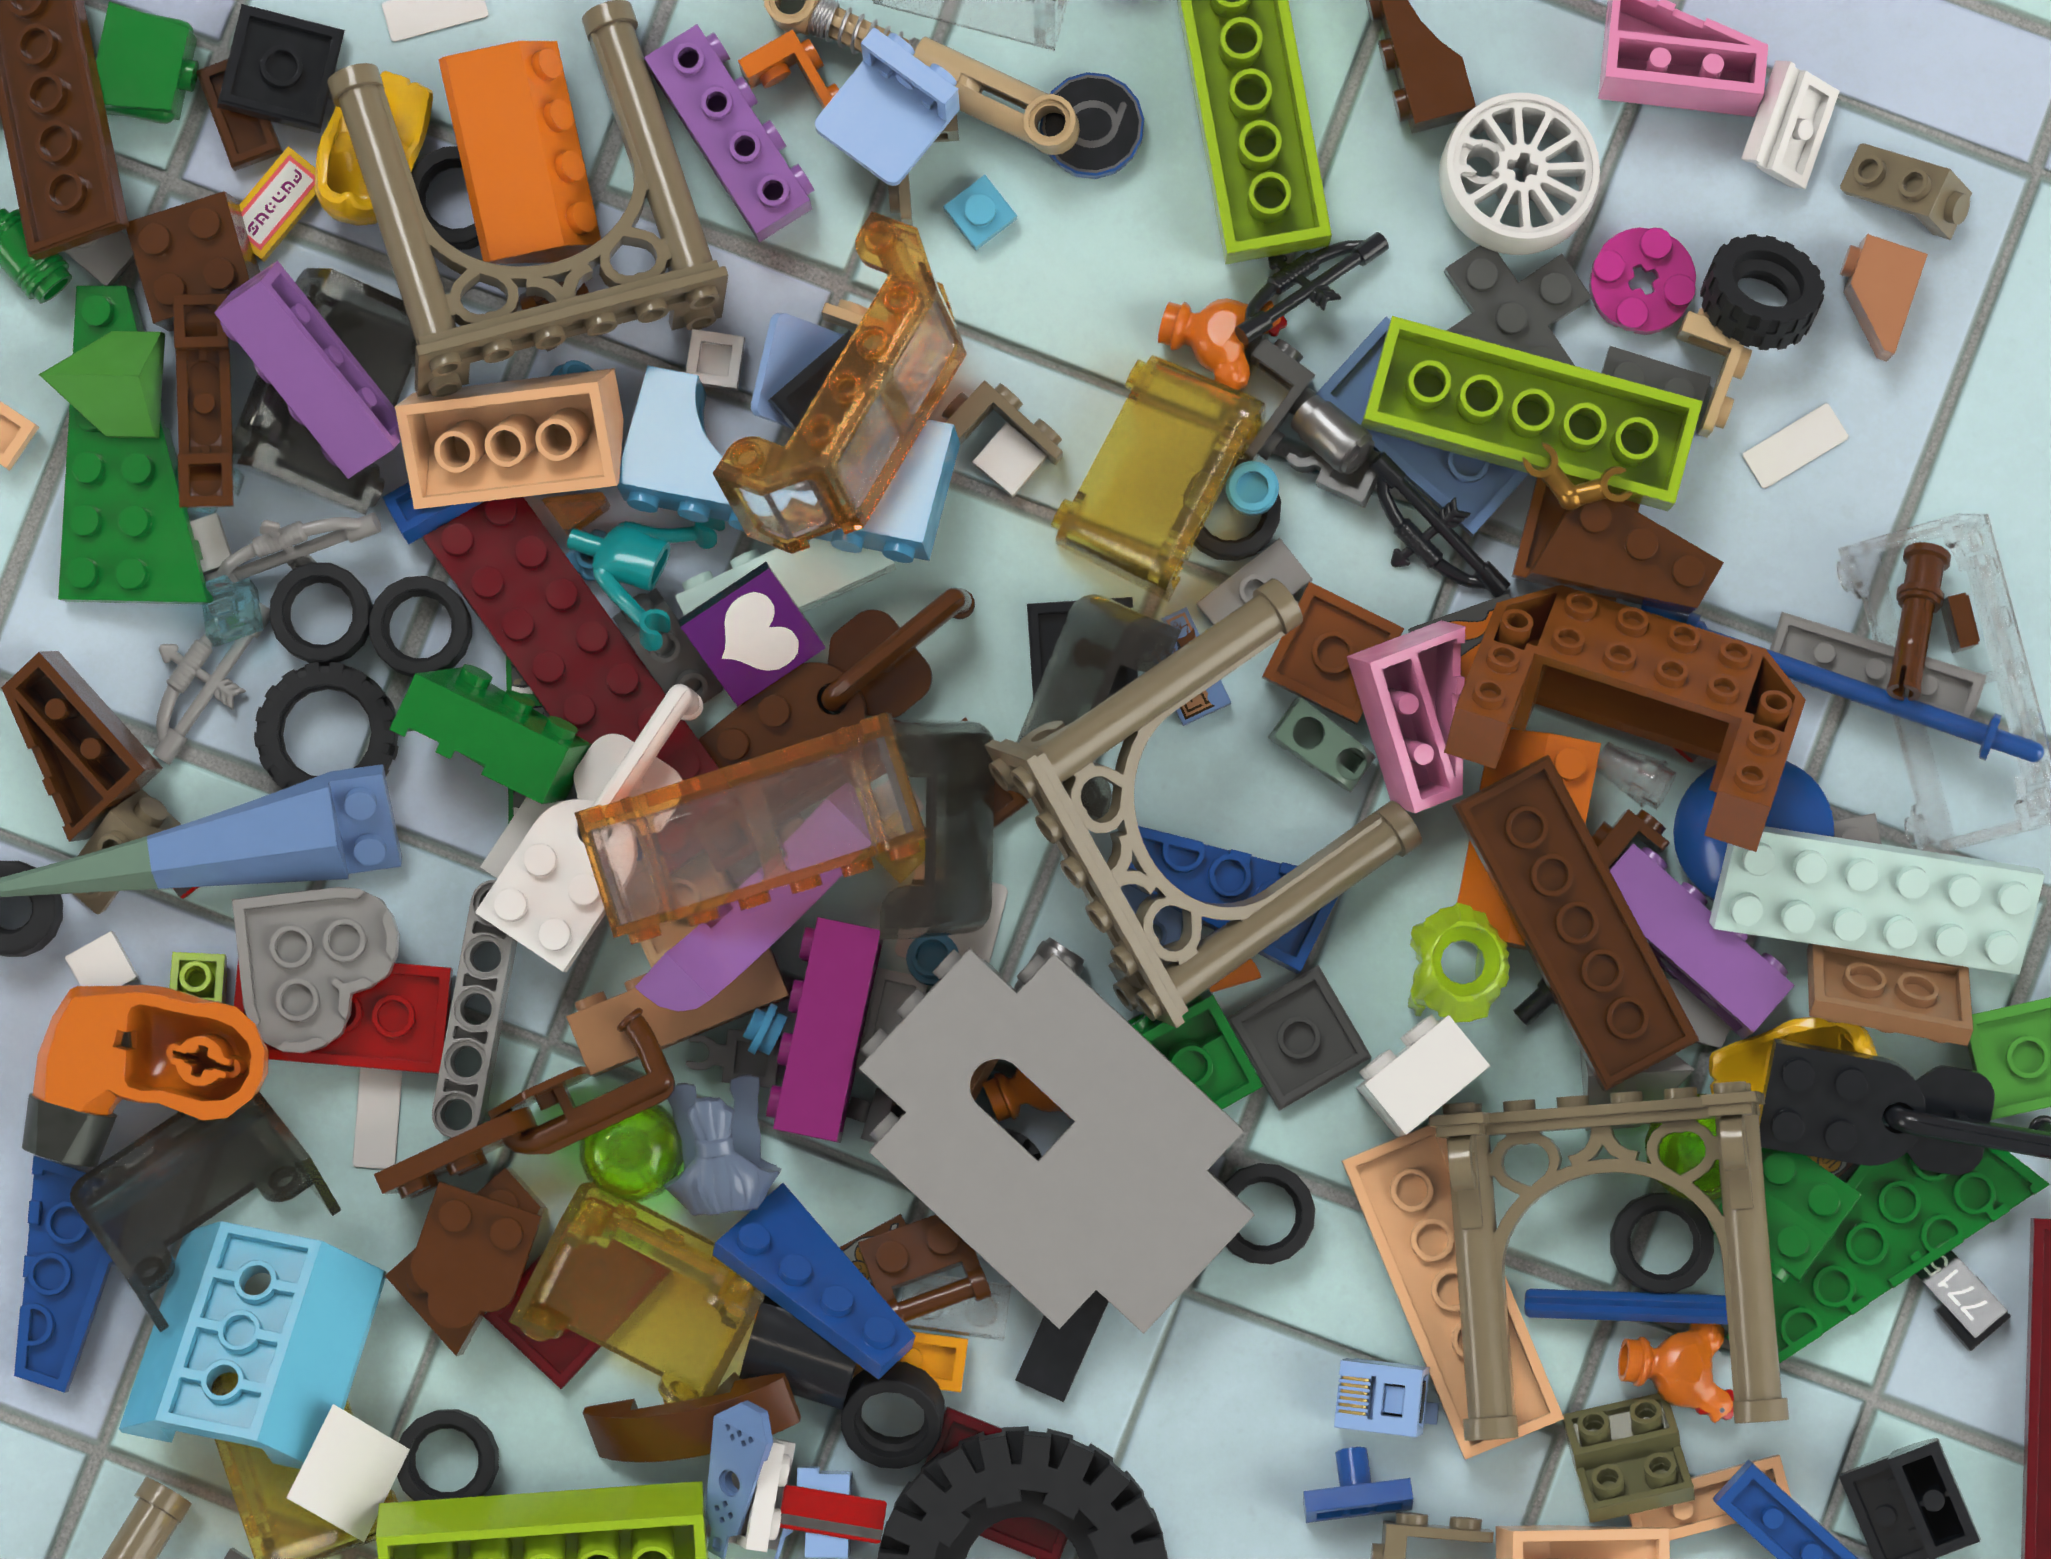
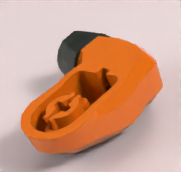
M161 986L74 987L69 990L52 1016L37 1055L33 1093H30L28 1098L22 1149L34 1155L62 1163L97 1167L117 1114L113 1113V1111L122 1099L138 1103H159L203 1121L228 1118L260 1091L268 1074V1049L256 1024L237 1007L226 1003L206 1000L186 992Z

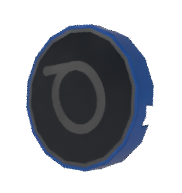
M1086 72L1067 78L1051 91L1050 94L1061 96L1071 104L1080 126L1078 140L1070 150L1063 154L1049 155L1059 167L1075 177L1099 179L1116 174L1133 159L1142 144L1144 116L1139 100L1125 83L1108 74ZM1049 113L1043 116L1040 120V133L1048 137L1059 134L1065 126V117L1058 113Z

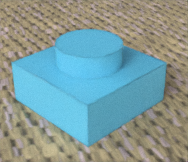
M983 175L943 206L946 214L975 251L1017 220L1016 213L986 175Z

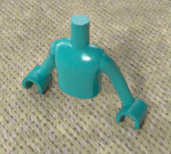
M709 518L708 522L705 523L694 522V526L678 528H654L635 522L624 521L613 527L604 538L573 528L567 540V548L594 557L592 569L597 584L639 627V639L643 648L648 651H656L663 645L662 635L658 631L668 633L671 630L669 615L660 609L645 611L620 583L652 591L667 564L671 550L670 543L695 541L703 549L713 548L717 544V533L715 530L723 531L725 529V521Z

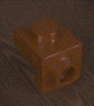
M1628 809L1613 826L1604 821L1592 835L1608 868L1634 836L1657 854L1663 852L1670 843L1662 836L1666 828L1642 809L1637 815Z

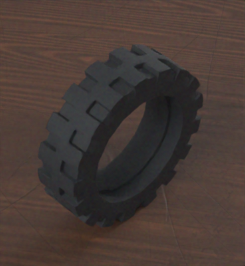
M337 662L309 663L303 668L287 672L276 686L272 685L267 691L262 708L259 707L255 721H257L256 732H254L255 746L258 748L259 759L263 768L282 789L317 777L307 774L294 764L286 751L283 733L286 718L294 705L310 693L327 689L347 693L359 701L368 715L371 728L369 747L360 763L354 768L383 764L385 775L387 776L390 771L388 768L392 760L396 759L399 748L397 746L399 734L389 730L396 716L395 708L382 688L362 671Z

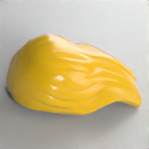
M383 71L380 75L385 88L384 91L410 171L412 172L427 134L433 103V92L418 82L411 83L407 77ZM335 106L318 145L315 193L322 208L336 221L356 226L374 225L378 222L340 107Z
M1816 1017L1795 1018L1767 1032L1736 1041L1712 1052L1709 1058V1075L1714 1079L1710 1085L1711 1094H1714V1083L1746 1081V1083L1751 1084V1091L1763 1093L1774 1038L1874 1056L1878 1055L1871 1036L1862 1026L1832 1023Z

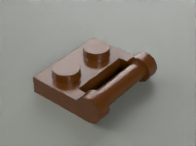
M936 1214L858 1242V1248L872 1286L904 1323L973 1297L976 1302L992 1297L986 1276L975 1250ZM962 1265L966 1278L897 1302L893 1293L894 1289Z

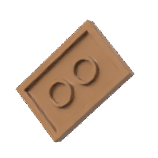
M1809 943L1807 948L1809 1016L1821 1018L1832 1023H1847L1874 1028L1885 1033L1895 1032L1927 1038L1937 1043L1948 1042L1968 1046L1973 1032L1969 967Z

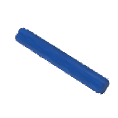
M1529 1289L1525 1293L1524 1312L1529 1318L1728 1325L1725 1295Z

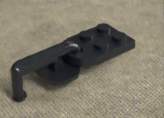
M1776 1038L1773 1040L1763 1090L1765 1104L1760 1105L1759 1126L1762 1148L1867 1166L1886 1164L1908 1153L1920 1169L1950 1175H1963L1975 1169L1983 1157L1985 1148L2051 1159V1117L2047 1115L2038 1116L2033 1119L2028 1128L1990 1122L1995 1101L1994 1089L1990 1081L1977 1071L1940 1065L1915 1080L1903 1066L1884 1057ZM1882 1116H1883L1885 1122L1889 1125V1127L1886 1126V1125L1883 1123V1121H1882Z

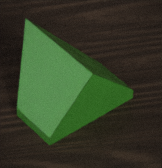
M111 331L38 374L106 437L159 438L165 333Z

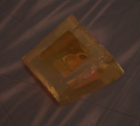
M602 492L554 496L542 499L546 508L568 537L573 528L578 530L584 529L607 512L611 506Z

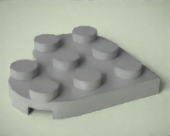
M335 887L232 900L245 1013L256 1024L264 1043L282 1052L306 1054L324 1048L333 1040L341 1037L345 1032L346 1023L351 1016L353 994L373 988L381 980L389 977L393 971L394 963L398 957L400 939L394 915L382 899L361 889Z

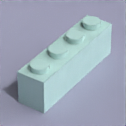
M781 536L778 539L780 547L761 555L758 548L745 552L730 561L733 569L716 577H713L711 571H706L682 583L684 591L675 595L683 615H686L764 562H767L803 613L896 570L894 561L886 558L881 551L862 548V551L859 553H851L835 548L831 545L830 541L811 538L808 543H800Z

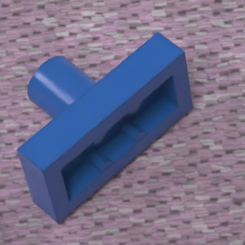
M1350 1447L1335 1452L1340 1487L1303 1491L1306 1523L1412 1510L1413 1506L1411 1478L1371 1482L1368 1453L1365 1447Z

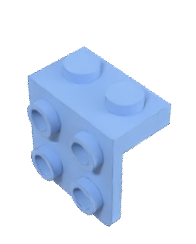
M873 27L861 42L862 63L815 120V128L819 135L884 183L896 186L902 182L960 110L958 88L955 87L957 81L948 71L935 63L928 67L913 56L915 54L914 49L903 38L895 33H890L886 36Z
M775 313L770 319L751 401L752 413L757 417L791 428L768 400L844 334L787 313ZM854 334L885 370L891 341L878 336Z

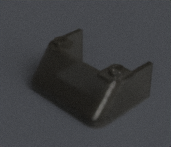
M260 1092L232 1115L224 1119L203 1121L185 1113L177 1112L84 1174L76 1181L70 1192L72 1205L129 1290L160 1332L168 1328L169 1325L150 1294L165 1285L174 1273L175 1260L167 1247L255 1188L266 1200L283 1202L293 1199L309 1187L332 1216L341 1211L309 1154Z

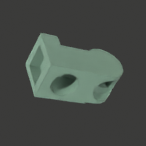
M1302 697L1292 702L1268 736L1278 746L1289 751L1311 768H1316L1331 781L1349 792H1352L1376 758L1364 745Z

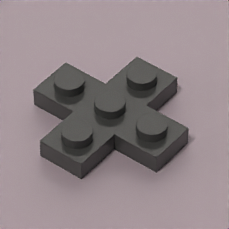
M1481 245L1445 268V275L1472 313L1446 331L1575 366L1549 327L1591 299V295L1563 254H1560L1520 282L1516 280L1498 252L1489 250Z

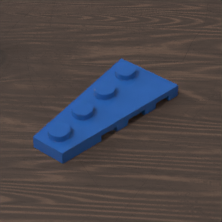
M1138 826L1143 843L1161 873L1183 893L1199 901L1224 904L1248 899L1265 890L1297 867L1296 865L1284 862L1277 863L1253 857L1249 853L1233 849L1225 850L1203 844L1201 841ZM1131 862L1129 868H1133L1136 870L1133 863ZM1128 884L1141 891L1136 884ZM1154 890L1151 895H1155L1158 893ZM1337 898L1258 954L1295 974L1300 973ZM1169 906L1182 913L1181 908L1176 906ZM1202 917V924L1214 931L1230 921Z
M33 1155L32 1174H34L32 1199L29 1201L27 1222L29 1223L27 1255L24 1256L23 1277L25 1279L23 1302L19 1313L14 1376L66 1393L69 1392L138 1189L41 1156Z
M784 1183L770 1193L757 1210H751L715 1242L714 1257L878 1380L912 1349L915 1339L914 1333Z

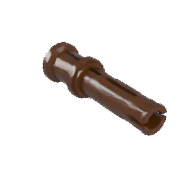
M1927 542L1913 543L1904 549L1903 561L1907 565L1904 583L1897 588L1896 600L1902 611L1890 680L1887 684L1886 692L1892 698L1904 701L1906 688L1909 689V701H1914L1921 697V683L1933 614L1937 613L1943 606L1945 594L1941 590L1943 572L1950 567L1951 554L1947 549Z

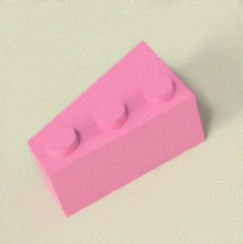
M1668 0L1607 1L1598 99L1755 117L1764 96L1768 44L1709 18L1706 21L1700 20L1675 9L1676 4Z
M1442 620L1347 656L1390 801L1397 802L1405 810L1412 813H1418L1463 795V759L1444 753L1455 707L1464 687L1465 677L1461 676V643H1465V626Z

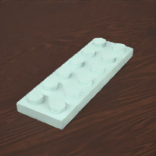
M1765 826L1757 852L1727 844L1709 923L1713 929L2020 975L2045 875L2039 868Z

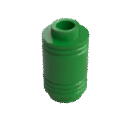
M5 208L0 210V267L17 283V286L21 288L29 299L36 298L40 304L51 300L71 281L72 275L67 271L69 264L66 260H63L59 253L39 260L29 257L19 209L13 210L10 213Z

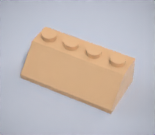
M615 368L464 386L457 392L444 397H434L431 394L417 397L415 392L395 406L414 509L612 487L619 484L624 418Z

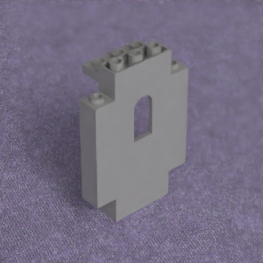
M970 947L962 956L953 949L932 972L939 978L937 983L925 995L917 988L896 1010V1013L902 1020L889 1034L880 1028L859 1050L866 1058L859 1065V1069L904 1110L899 1118L893 1112H889L869 1135L876 1142L870 1148L869 1153L1058 1329L1097 1290L1144 1334L1254 1216L1253 1211L1208 1170L1244 1130L1054 952L1046 960L1037 954L1017 975V978L1023 985L1016 991L1001 977V974L992 965L978 956ZM1001 1059L1012 1063L1075 1121L1039 1160L1032 1156L973 1099L970 1090L971 1078L975 1070L984 1062Z

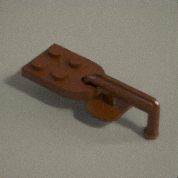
M950 588L901 627L889 614L880 610H866L857 614L832 635L829 645L828 664L818 662L801 664L742 703L698 740L736 788L763 768L794 750L832 733L867 723L868 716L897 718L928 693L932 684L930 665L916 647L951 618L965 619L969 617L975 608V600L972 594L962 588ZM823 707H824L826 710H828V711L841 712V713L833 715V714H830V713L826 712V711L823 709Z
M637 1008L619 1023L617 1030L619 1032L624 1031L632 1042L646 1075L576 1107L568 1088L591 1077V1073L588 1067L584 1066L561 1073L517 1094L488 1111L490 1121L375 1173L374 1176L382 1194L399 1193L401 1199L409 1196L411 1199L437 1188L439 1183L437 1177L446 1172L449 1173V1176L456 1174L462 1176L488 1164L485 1154L504 1145L515 1153L527 1155L552 1154L667 1100L675 1088L674 1076L654 1032L642 1016L643 1010ZM537 1102L540 1110L543 1111L559 1103L564 1114L538 1126L528 1105Z

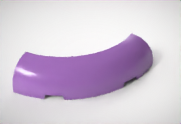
M847 782L828 796L781 846L788 853L786 857L780 852L771 857L704 923H700L687 936L669 949L635 988L659 1007L679 1012L699 1008L735 980L798 921L875 840L878 834L877 822L870 806L859 792Z

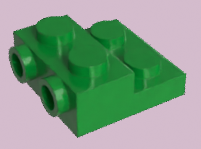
M1209 989L1186 1004L1189 1011L1182 1015L1185 1023L1178 1028L1157 1019L1152 1021L1144 1013L1128 1020L1135 1029L1221 1109L1230 1106L1263 1087L1240 1042Z
M1761 1148L1772 1277L1784 1284L1789 1277L1800 1283L1862 1194L1806 1155ZM1721 1202L1720 1205L1718 1206V1208L1720 1209V1211H1721L1722 1214H1723L1722 1202Z

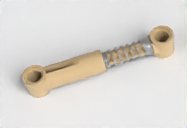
M764 0V7L768 14L783 31L789 32L793 29L795 34L809 35L812 33L813 36L816 35L820 39L825 38L826 42L836 40L839 48L848 46L854 55L859 52L862 53L861 42L873 27L886 36L893 33L890 31V25L884 29L877 25V19L871 23L865 20L864 13L859 17L852 14V8H848L847 11L840 8L839 1L805 0V4L799 12L785 14L780 10L782 0ZM902 31V32H900V33L898 34V36H900L901 38H903V35H904V34H903V31ZM916 37L910 40L903 38L914 49V57L928 67L932 63L941 66L957 81L955 87L958 88L960 111L1032 144L1045 154H1063L1070 150L1077 142L1080 133L1079 120L1071 104L1063 97L1047 94L928 37H923L921 41L919 39L916 40ZM983 90L1025 109V113L1018 112L982 95ZM1049 113L1061 114L1065 117L1066 122L1059 134L1048 137L1038 132L1039 121L1043 116Z

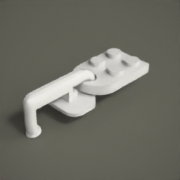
M676 684L669 689L635 742L619 734H607L598 738L591 745L574 772V783L578 799L566 800L555 804L538 817L475 913L562 972L567 973L630 877L635 858L633 838L661 832L683 800L685 788L682 777L674 768L656 756L680 720L691 721L701 715L703 710L701 697L688 686ZM581 833H582L583 838H584L588 843H591V844L597 845V846H589V845H587V844L583 841V839H582V837H581Z

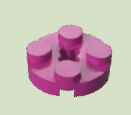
M1656 227L1650 229L1632 228L1618 233L1603 245L1592 264L1589 291L1596 310L1609 324L1616 328L1619 326L1626 331H1633L1634 334H1654L1669 328L1682 317L1695 295L1696 271L1692 258L1686 248L1677 239L1671 237L1667 231ZM1641 267L1645 273L1651 271L1654 273L1656 280L1651 284L1653 290L1651 294L1645 295L1641 288L1632 290L1629 287L1628 282L1635 277L1633 269Z

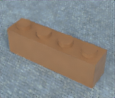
M769 947L735 980L697 1009L678 1012L659 1007L635 988L646 975L643 974L624 983L627 990L625 993L607 999L604 991L575 1002L574 1004L578 1012L570 1014L566 1018L584 1063L591 1073L590 1076L596 1077L639 1059L626 1033L617 1030L619 1023L637 1008L643 1010L642 1016L654 1032L661 1049H665L685 1041L691 1036L702 1034L754 1013L756 1008L761 1010L768 1007L770 1003L776 1004L790 998V993L772 948Z

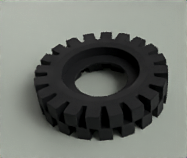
M1029 1426L1003 1427L1002 1432L985 1435L983 1431L960 1440L958 1446L946 1453L941 1451L923 1465L918 1476L912 1482L909 1481L894 1503L893 1511L888 1521H886L877 1558L966 1559L974 1541L990 1526L1009 1518L1030 1517L1050 1523L1063 1532L1073 1544L1079 1559H1168L1163 1532L1154 1508L1150 1507L1144 1497L1143 1489L1127 1470L1123 1472L1113 1463V1457L1092 1443L1086 1446L1073 1440V1435L1049 1428H1047L1046 1433L1029 1431Z

